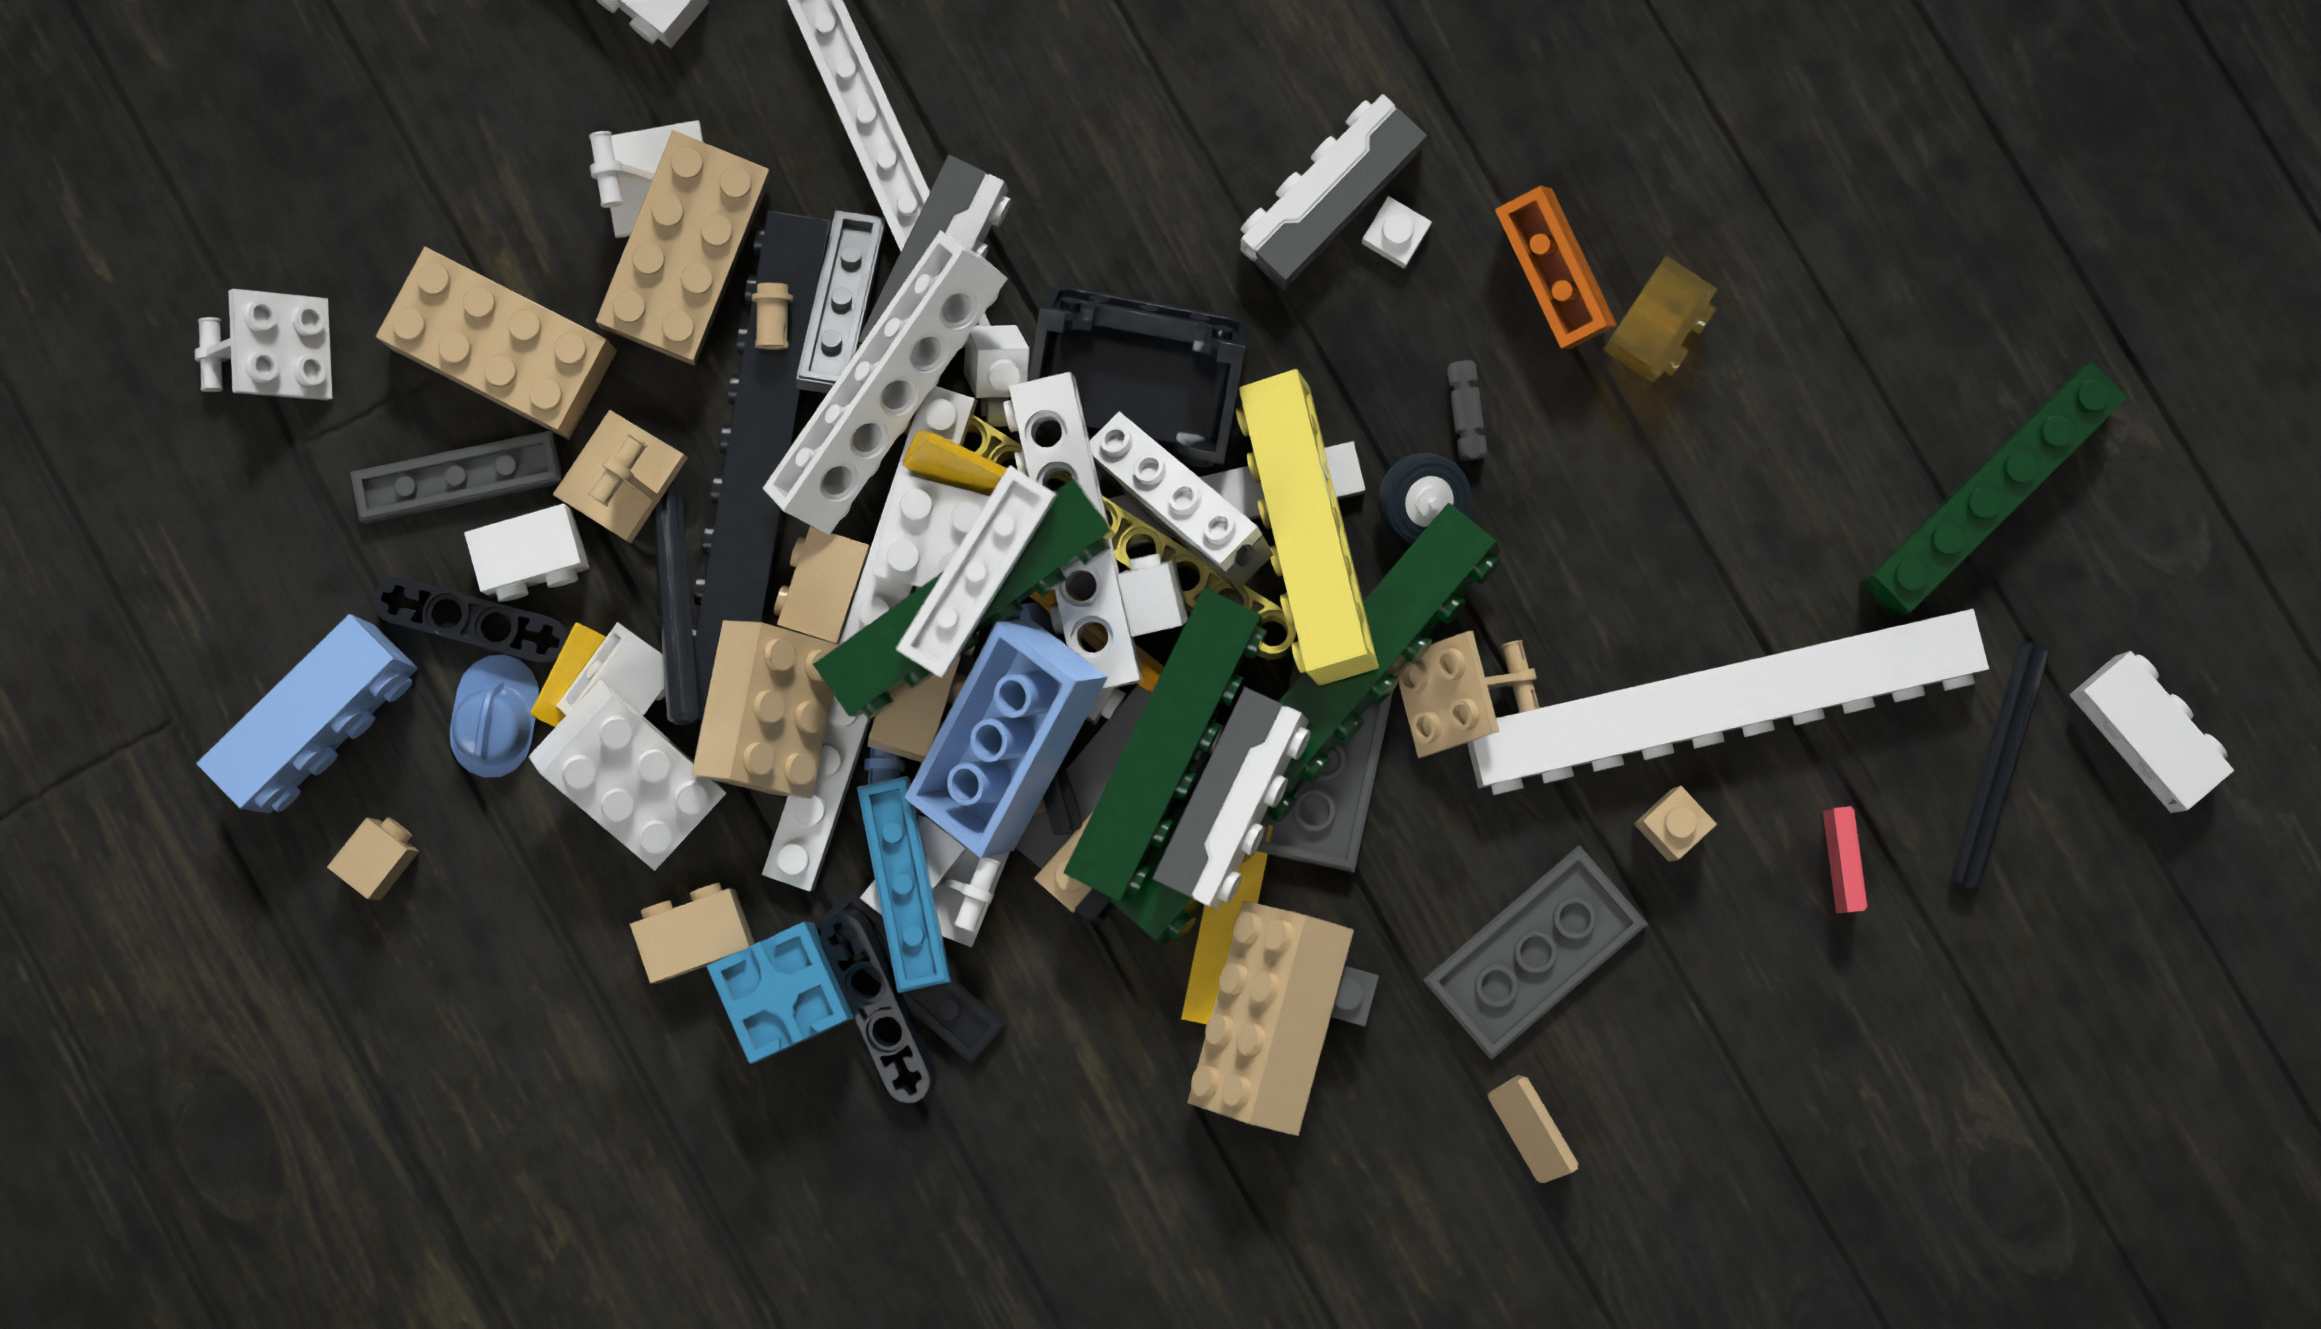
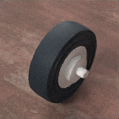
M1433 453L1412 454L1395 463L1383 478L1378 495L1380 515L1387 528L1396 537L1413 544L1448 502L1468 517L1471 508V489L1465 474L1451 460Z

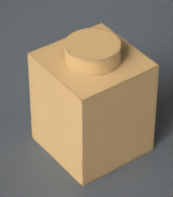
M1682 786L1670 789L1634 823L1668 862L1679 860L1717 825Z
M387 817L384 822H381L377 819L366 818L327 868L365 898L381 900L419 851L408 843L412 834L393 819Z

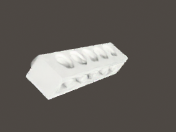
M941 230L939 231L764 485L763 489L784 512L828 535L831 534L838 522L847 515L851 503L867 480L877 472L881 460L897 437L906 430L911 417L926 395L936 387L940 375L951 359L965 345L970 332L985 310L995 302L999 290L1008 279L986 259Z
M1071 372L1009 386L1012 400L1005 401L1003 404L1010 432L1019 431L1023 451L1015 452L1018 471L1046 488L1049 478L1054 473L1059 471L1069 472L1073 479L1080 483L1108 523L1075 377ZM1046 421H1056L1060 423L1062 428L1059 442L1048 448L1038 446L1035 438L1038 427ZM1112 538L1106 541L1111 548L1101 557L1086 566L1079 560L1063 571L1067 580L1054 589L1057 604L1049 605L1056 636L1064 634L1067 646L1108 676L1101 691L1144 681L1134 636L1131 637L1117 579V575L1120 573ZM1079 573H1091L1097 583L1094 595L1086 601H1076L1070 593L1071 580ZM1101 623L1108 632V642L1102 650L1090 653L1082 645V632L1090 624Z

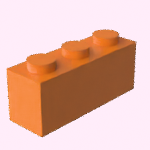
M1539 186L1495 209L1561 349L1574 348L1617 326L1552 188Z

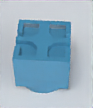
M802 922L769 939L758 942L747 949L707 966L749 1064L765 1060L854 1019V1015L822 947L821 939L814 923Z

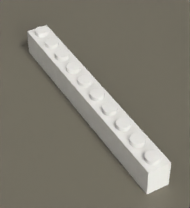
M1974 609L1496 718L1500 732L1468 742L1467 744L1478 789L1491 786L1493 795L1524 788L1522 778L1542 774L1543 783H1549L1573 777L1572 767L1592 763L1594 772L1624 765L1622 755L1642 751L1644 760L1673 754V744L1692 739L1694 749L1725 742L1723 732L1742 728L1744 737L1775 730L1773 721L1792 716L1795 726L1825 719L1823 709L1842 705L1844 714L1875 707L1873 697L1892 693L1894 702L1921 697L1925 695L1923 686L1938 682L1943 683L1944 691L1975 684L1973 674L1988 670L1989 667Z

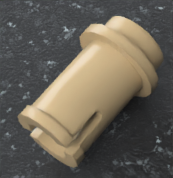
M757 284V293L752 294V301L757 302L755 347L771 350L787 349L789 347V342H787L788 303L793 302V295L788 294V285Z

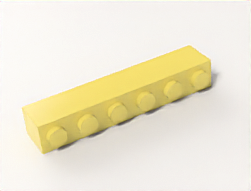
M1297 369L1238 387L1243 406L1236 408V415L1243 435L1245 437L1250 436L1254 451L1247 454V461L1254 481L1256 483L1261 482L1265 497L1258 500V508L1265 528L1267 530L1272 529L1276 543L1275 546L1270 547L1274 554L1271 557V562L1276 575L1284 577L1287 593L1280 595L1281 605L1289 625L1295 623L1299 640L1292 643L1296 665L1301 673L1307 672L1319 686L1378 669L1379 666L1310 387Z

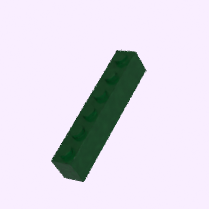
M2092 361L2073 372L1897 545L1860 584L1895 619L1910 613L2128 397Z
M1072 479L1054 492L1058 495L958 657L980 642V638L976 633L994 621L996 624V622L1012 620L1024 610L1020 604L1022 600L1036 590L1041 597L1045 596L1067 580L1063 573L1067 568L1079 560L1086 566L1111 548L1106 541L1114 536L1115 533L1078 481ZM943 572L813 664L849 717H859L864 713L867 719H871L894 703L890 694L905 683H908L910 688L913 689L934 675L933 672L902 654L896 648Z
M1205 587L1203 588L1063 874L1119 902L1125 901L1128 893L1137 897L1150 872V868L1143 865L1151 847L1154 846L1160 849L1172 828L1174 821L1166 816L1175 798L1181 801L1186 799L1196 779L1197 773L1190 770L1198 751L1205 754L1209 752L1221 727L1213 721L1222 703L1230 707L1242 686L1244 678L1236 674L1245 656L1251 659L1256 657L1266 637L1267 631L1260 628L1264 620L1260 614Z

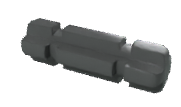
M1469 360L1453 362L1449 365L1447 371L1449 386L1454 387V391L1451 393L1455 432L1460 434V438L1457 441L1458 455L1461 461L1480 460L1485 458L1487 446L1485 435H1481L1480 432L1484 428L1479 388L1474 387V384L1478 381L1476 364L1474 361Z

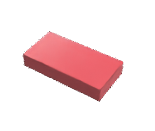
M1850 806L1824 810L1823 818L1836 913L1864 911L1867 908L1854 809Z

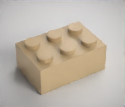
M723 620L692 775L773 795L812 799L833 696L832 691L813 664L839 645L762 622Z

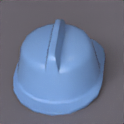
M489 655L474 662L462 676L457 689L451 719L450 744L457 761L471 773L482 777H501L516 770L527 758L536 720L530 713L539 696V685L533 671L521 660L508 655Z

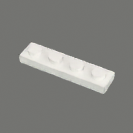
M1009 466L896 650L937 676L945 678L1058 495L1012 466Z

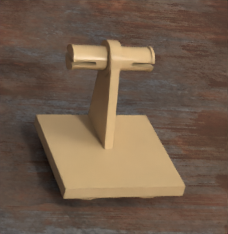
M609 410L553 495L631 543L688 457Z
M1473 631L1463 632L1431 644L1426 653L1416 663L1406 662L1397 673V679L1399 680L1398 683L1418 758L1500 732L1489 694L1491 689L1512 686L1519 713L1540 709L1532 682L1537 679L1535 669H1529L1522 640L1501 645L1509 674L1485 677Z

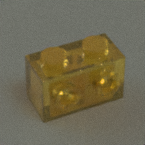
M1665 256L1603 348V351L1652 383L1660 377L1663 371L1672 376L1689 351L1681 344L1692 329L1700 334L1717 308L1709 304L1718 289Z

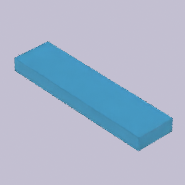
M909 776L857 787L898 993L951 982L917 808L904 798L912 784Z

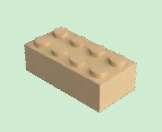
M672 130L596 319L598 326L601 329L696 366L769 184V169Z
M427 247L423 248L376 335V338L390 349L550 431L552 430L570 440L617 352L606 338Z
M1243 900L1239 916L1234 923V935L1225 967L1220 975V986L1212 1015L1206 1026V1037L1199 1063L1192 1077V1088L1188 1099L1189 1104L1248 1124L1299 1135L1352 939L1353 929L1307 915Z

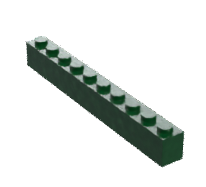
M1449 502L1363 602L1379 668L1321 686L1307 672H1303L1279 700V703L1283 704L1284 707H1290L1305 716L1309 721L1306 729L1311 733L1301 757L1298 760L1291 758L1283 774V777L1288 779L1287 786L1278 805L1275 808L1268 806L1260 823L1265 828L1272 820L1278 823L1289 814L1297 802V798L1293 796L1306 780L1313 783L1323 774L1331 762V759L1327 756L1340 740L1347 743L1357 734L1365 722L1361 715L1375 700L1380 704L1391 694L1398 684L1399 680L1395 675L1407 661L1412 664L1416 663L1426 653L1432 643V639L1428 636L1441 621L1449 624L1464 607L1466 600L1463 598V595L1476 581L1480 585L1483 584L1498 567L1500 560L1496 557L1501 551L1497 541ZM1183 814L1172 826L1160 849L1154 847L1147 855L1143 865L1149 867L1150 872L1137 897L1128 893L1125 901L1119 902L1113 898L1109 900L1149 936L1163 945H1166L1171 939L1177 942L1184 937L1196 920L1192 914L1201 904V902L1166 887L1153 879ZM1262 838V840H1261V842H1260V844H1259L1257 850H1258L1259 847L1261 846V844H1262V842H1263V838ZM1246 853L1242 862H1246L1253 855H1249Z

